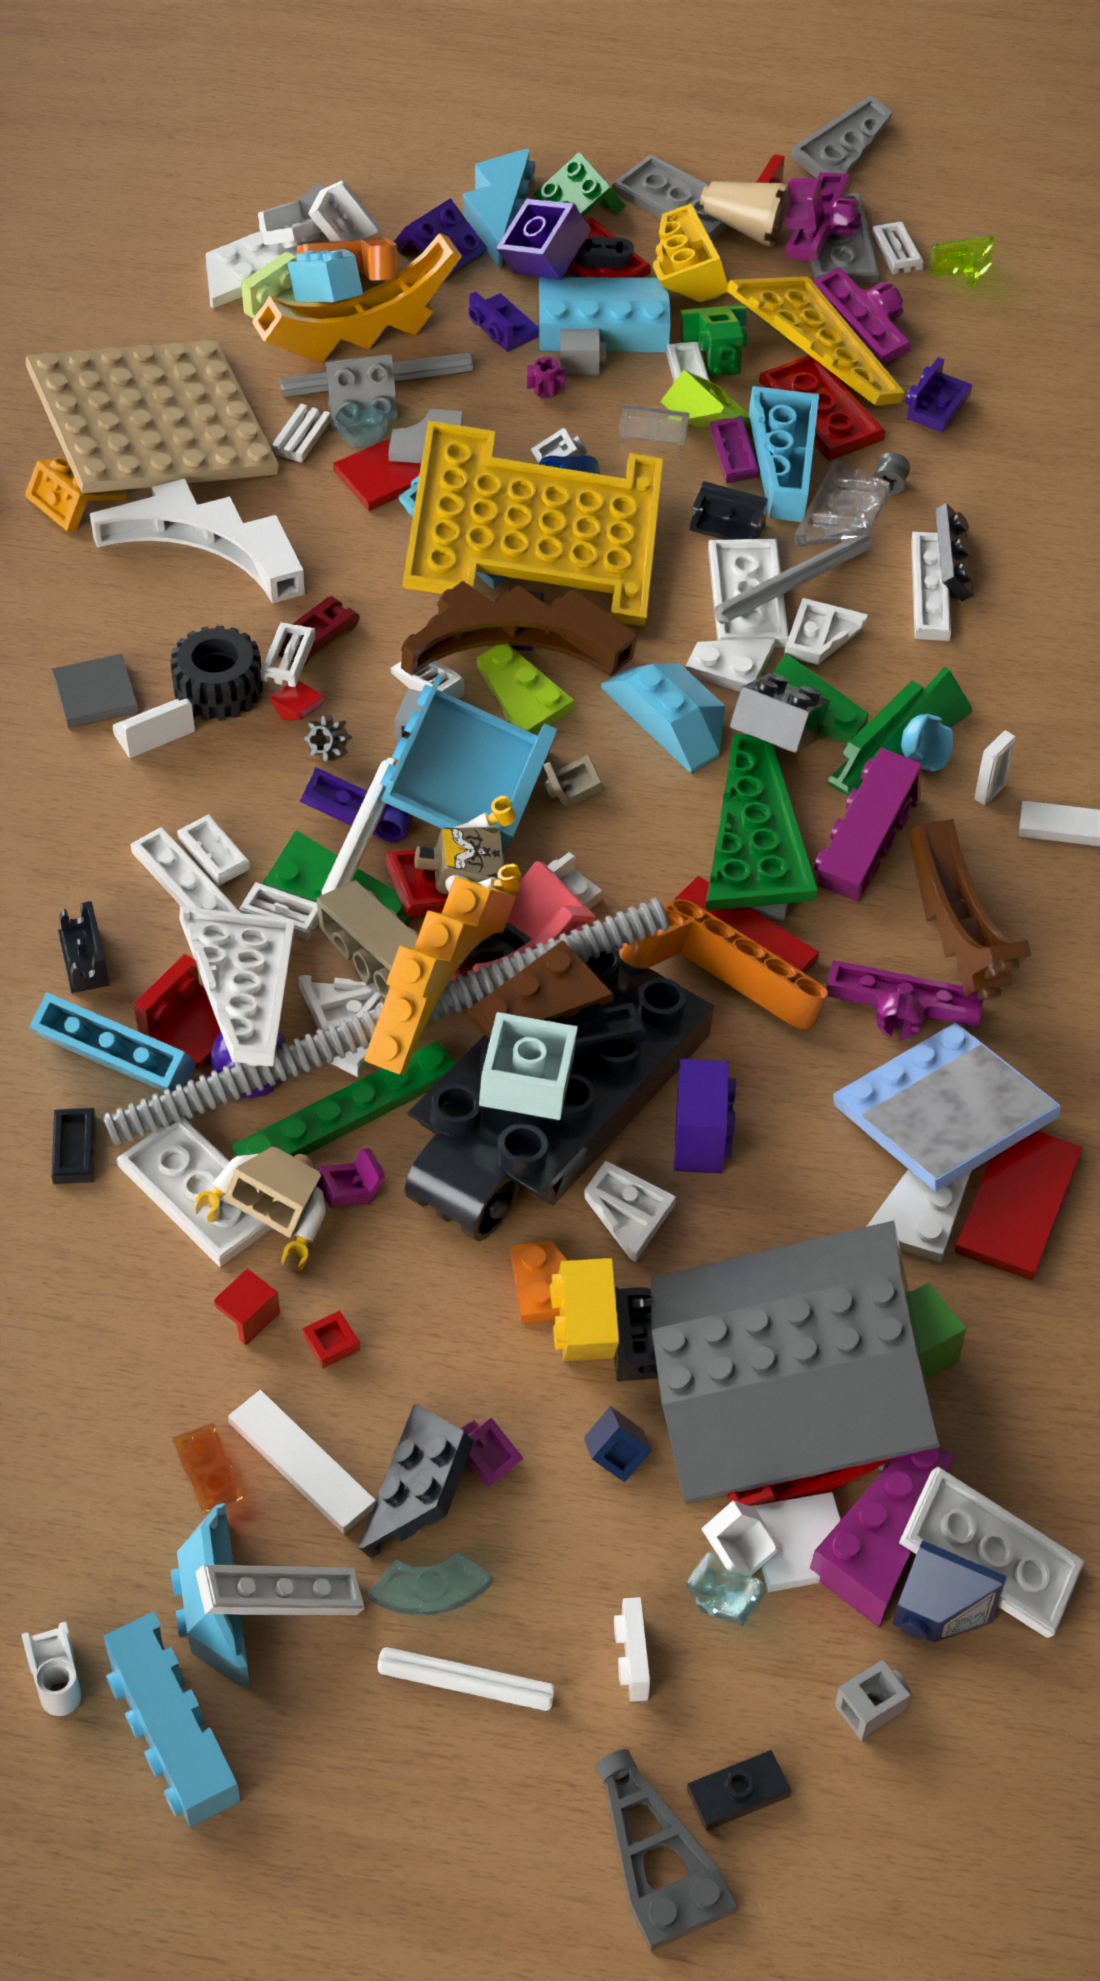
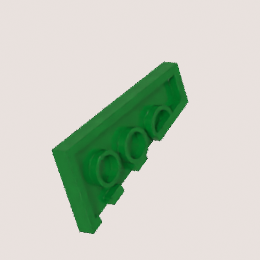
M295 830L262 883L263 885L317 903L316 898L322 895V889L338 855ZM357 868L352 881L356 880L367 891H372L378 901L388 910H393L399 920L408 927L414 916L406 917L397 892Z

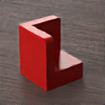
M248 1268L214 1299L215 1307L237 1324L239 1340L245 1345L280 1314L278 1292Z

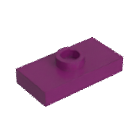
M742 416L710 422L709 430L725 483L758 477L759 469Z

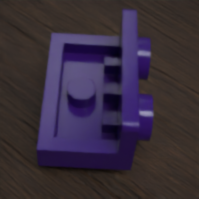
M938 357L931 367L927 366L924 369L918 385L911 386L905 403L909 405L908 420L943 433L970 396L972 384L944 374L945 359Z

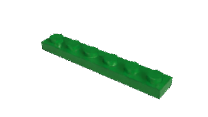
M437 1040L413 1053L405 1075L382 1068L233 1144V1155L236 1157L260 1154L270 1147L278 1148L291 1156L297 1154L307 1155L427 1093L456 1063Z

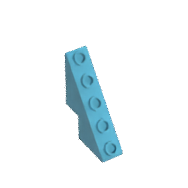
M528 148L476 163V190L463 193V216L486 245V251L499 268L502 267L504 259L496 250V247L524 204L523 199L528 198L530 180L528 179L533 180L535 175L536 162L530 160V150Z

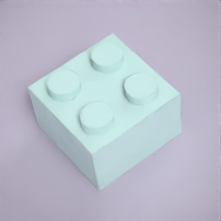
M497 1012L482 1071L479 1106L560 1120L574 1058L577 1026Z

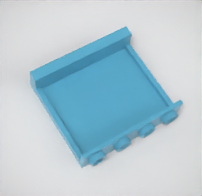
M438 674L432 687L424 685L416 703L422 707L420 713L413 710L404 730L411 734L408 739L400 738L392 756L399 761L396 766L389 764L380 784L386 786V789L380 801L444 829L467 823L485 812L488 815L493 813L491 809L492 802L499 796H507L512 803L515 820L509 826H502L498 823L494 824L495 828H500L502 855H504L515 834L558 729L544 723L538 736L438 690L437 688L443 677Z

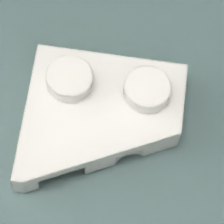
M802 598L786 644L785 653L794 659L819 665L865 628L868 614Z
M761 638L697 642L685 669L698 680L741 692L742 686L761 677L774 650L775 639Z
M309 975L299 976V988L318 1029H322L323 1032L329 1030L328 1026L331 1024L337 1027L340 1026V1021L346 1020V1022L352 1021L351 1017L356 1015L372 995L378 991L374 983L366 986L364 982H355L351 979L335 978L334 984L311 982V976Z
M607 1161L603 1163L585 1189V1200L627 1256L634 1262L638 1260L672 1211L676 1201V1196Z

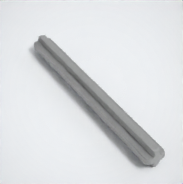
M469 352L392 362L394 382L471 372L473 370V359ZM320 372L281 378V393L283 397H293L328 392L327 373Z
M865 532L857 534L715 606L714 614L720 624L730 622L870 550L872 542L869 540V535Z

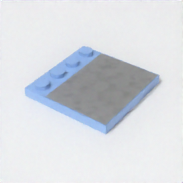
M956 1022L833 1094L834 1106L935 1192L1060 1117V1105Z

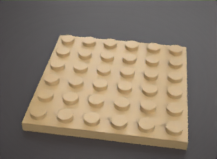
M217 340L185 343L172 342L160 345H138L121 348L108 347L105 349L74 350L57 353L44 352L26 356L27 370L82 494L153 487L184 478L186 483L277 475L279 463Z

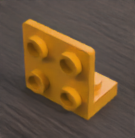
M57 457L53 458V460H37L25 493V497L66 531H77L88 501L126 500L128 495L124 490L82 494L68 461Z

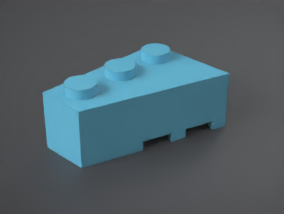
M345 248L331 252L329 250L319 252L313 250L297 254L298 260L287 263L295 301L336 302L363 295L355 255Z

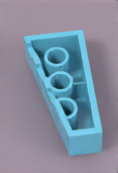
M752 386L748 414L765 498H768L767 509L769 518L803 522L809 491L819 394Z
M153 1611L103 1636L112 1670L111 1673L106 1675V1679L115 1699L119 1700L124 1697L130 1708V1711L125 1713V1717L136 1739L144 1736L150 1748L144 1751L151 1771L155 1777L163 1774L170 1787L164 1790V1795L174 1816L176 1817L183 1813L191 1828L241 1802L238 1784L211 1728L204 1730L202 1726L205 1723V1719L192 1689L184 1691L182 1687L185 1685V1680L172 1647L164 1650L160 1631L161 1624Z

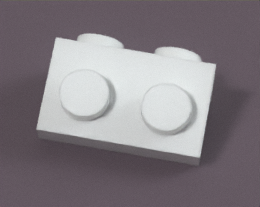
M340 181L320 190L308 213L315 225L321 229L330 242L365 239L378 233L380 225L345 181Z
M298 201L258 213L259 228L263 236L264 245L282 243L283 248L302 244L301 242L320 238L319 233L322 232L321 229L315 225L313 219L303 220Z

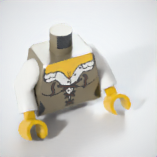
M497 797L491 804L493 813L489 815L485 812L467 823L453 828L442 829L435 848L417 846L414 859L415 868L435 871L437 891L449 895L455 876L482 883L512 895L519 891V880L522 877L520 870L515 864L503 865L500 828H495L494 826L496 823L502 826H509L514 822L515 813L509 797Z

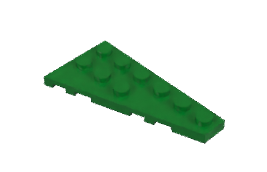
M749 734L733 735L705 910L713 911L816 901L817 886L772 743Z

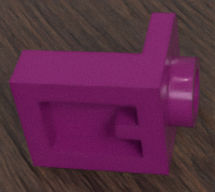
M492 1417L479 1424L473 1419L461 1428L474 1440L467 1463L486 1487L497 1482L523 1459Z

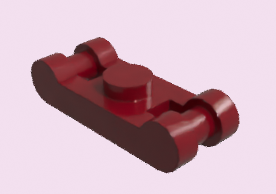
M333 596L327 597L293 623V625L315 628V640L304 666L312 655L345 630L352 631L360 620V615L351 608H343L342 602ZM293 633L287 634L279 653L280 657L284 656L285 649ZM301 635L299 642H302L304 635ZM300 644L297 645V648L290 663L291 665L294 662Z

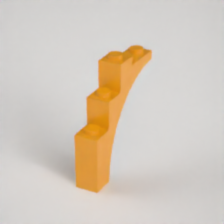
M439 233L423 253L399 272L398 279L386 280L364 291L363 295L336 302H289L269 296L252 320V323L264 342L322 364L334 350L340 339L369 350L387 325L416 336L434 311L428 302L462 256L450 238Z
M455 876L442 913L427 911L415 947L399 945L386 984L390 985L364 1061L394 1073L405 1075L418 1040L445 987L465 958L482 940L494 933L504 932L516 896L482 883Z

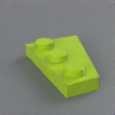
M509 644L496 645L477 657V667L493 696H496L500 702L507 722L510 721L511 724L535 735L540 732L544 723L551 725L574 710V699Z

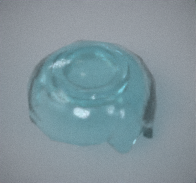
M350 403L341 408L334 416L335 426L340 438L345 444L353 448H366L377 444L383 439L389 427L386 413L377 409L374 404L370 405V409L363 410L357 403Z

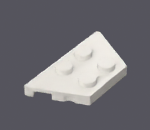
M259 231L205 253L210 306L214 309L242 297L241 282L284 252H289L298 260L297 247L283 248L282 243L264 245L262 233Z

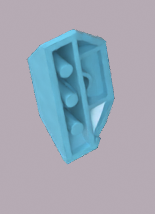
M680 663L631 667L601 683V689L690 774L719 758L725 705Z
M225 1503L215 1505L177 1551L179 1568L171 1570L174 1597L183 1595L184 1609L176 1610L179 1638L188 1636L192 1654L242 1687L250 1685L241 1615L205 1614L195 1573L202 1565H234Z

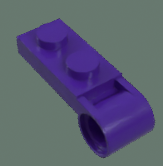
M315 767L299 802L352 826L368 791ZM386 804L373 835L388 842H400L404 839L414 816Z

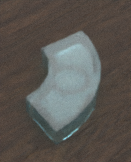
M458 1551L445 1562L430 1567H413L395 1560L369 1590L368 1599L381 1607L398 1613L435 1615L457 1609L476 1599L493 1583V1575Z

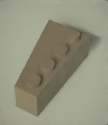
M354 880L316 898L321 930L346 961L353 959L355 968L359 973L358 976L366 986L371 983L375 984L382 995L380 1003L384 1005L390 985L386 984L399 945L414 948L419 935L413 928L409 929L400 921L393 910H388L380 903L372 891H367ZM432 1019L427 1021V1025L433 1023Z

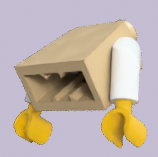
M270 1147L260 1154L236 1156L213 1182L212 1185L215 1188L212 1191H204L197 1195L195 1199L196 1214L204 1206H213L207 1213V1222H215L221 1213L220 1200L225 1195L224 1201L289 1238L293 1235L297 1236L295 1241L288 1243L284 1248L281 1263L284 1265L289 1254H297L301 1258L297 1268V1272L304 1268L308 1258V1248L306 1246L308 1242L312 1243L326 1214L323 1191L317 1187L321 1174L313 1168L310 1158L306 1155L297 1154L291 1156L275 1147Z

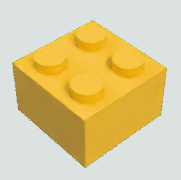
M612 1258L561 1261L558 1274H552V1283H550L552 1309L559 1308L560 1316H555V1325H553L555 1350H563V1362L614 1359L619 1344Z

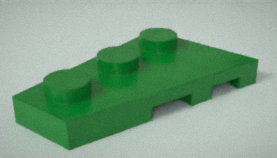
M785 653L773 674L787 678V684L794 687L808 686L821 692L820 697L830 700L820 734L848 744L867 724L869 713Z

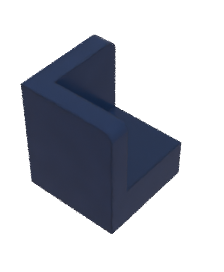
M612 1406L607 1409L584 1437L591 1459L624 1483L652 1451L644 1430Z

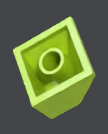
M685 369L660 401L670 410L667 415L681 426L687 423L696 428H709L710 422L742 416L745 427L751 428L748 412L719 385Z

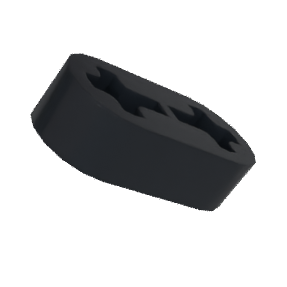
M587 236L574 257V261L583 267L625 269L631 266L634 261V245L631 241L624 238Z

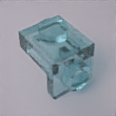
M708 1552L699 1566L693 1570L687 1582V1587L701 1612L744 1626L766 1593L761 1580L725 1569L718 1555L712 1552Z

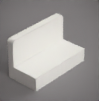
M175 699L113 725L114 736L129 758L195 732L192 704L188 699L181 701Z

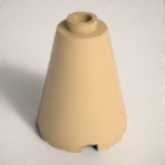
M712 181L709 187L705 186L703 188L700 204L704 205L705 213L764 246L772 248L776 241H772L771 238L774 233L780 234L787 213L789 199L784 198V191L789 192L787 184Z

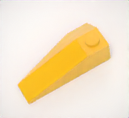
M692 204L662 214L659 228L660 243L656 246L657 260L653 263L654 272L661 286L697 302L715 300L722 294L727 293L728 283L721 259Z

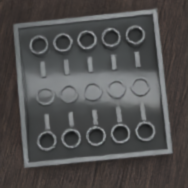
M894 1220L652 1277V1336L661 1401L685 1504L724 1496L731 1492H742L765 1485L778 1484L940 1447Z

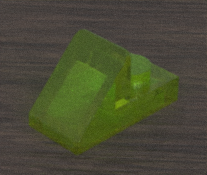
M989 236L932 244L929 271L932 277L963 273L969 288H972L991 265L995 242L994 237Z

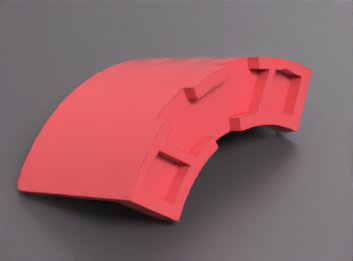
M536 861L519 881L520 889L514 894L516 898L507 920L508 923L532 938V940L506 956L510 959L513 958V953L515 952L525 953V948L536 949V944L542 943L546 945L548 944V939L551 938L555 941L559 940V935L564 933L566 936L571 935L570 931L574 929L578 932L582 931V926L586 924L589 926L596 917L543 862ZM499 958V959L494 960V961H496L497 963H500V962H502V958ZM490 962L475 963L472 967L457 969L450 980L451 982L456 980V975L459 974L463 977L467 976V971L469 970L477 972L479 971V966L482 965L488 968L490 967Z

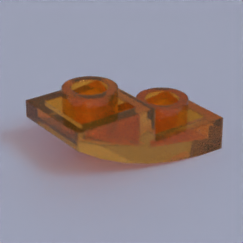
M214 1423L173 1437V1445L202 1514L209 1513L217 1504L225 1503V1506L244 1499L229 1457L227 1458Z

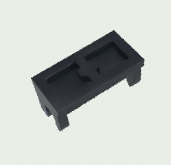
M703 481L692 507L695 514L690 522L689 530L723 540L758 539L766 524L768 498Z
M92 901L81 903V916L77 919H69L66 909H63L59 914L61 929L58 930L71 993L109 986L106 962Z
M615 1287L619 1344L614 1356L617 1382L658 1379L652 1336V1300H648L652 1296L649 1288L618 1289V1287Z

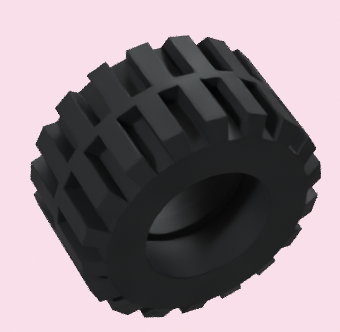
M216 625V628L211 629L208 626L202 627L199 632L194 630L189 632L187 639L181 638L177 642V648H173L171 652L172 659H170L175 698L179 701L188 699L192 704L194 717L202 715L204 720L218 718V721L226 720L225 717L229 716L236 718L240 716L241 711L248 712L253 708L252 703H258L260 693L263 692V681H261L260 677L262 668L261 656L257 643L251 641L247 633L239 634V630L233 627L230 629H224V626Z

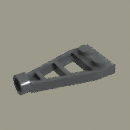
M618 1750L602 1758L596 1764V1769L606 1789L629 1907L650 1952L736 1913L737 1905L716 1863L640 1774L629 1750ZM629 1778V1781L624 1785L616 1784ZM644 1805L651 1810L662 1831L636 1842L631 1835L626 1820V1813ZM662 1847H669L686 1864L688 1876L655 1890L647 1882L643 1861L646 1854Z

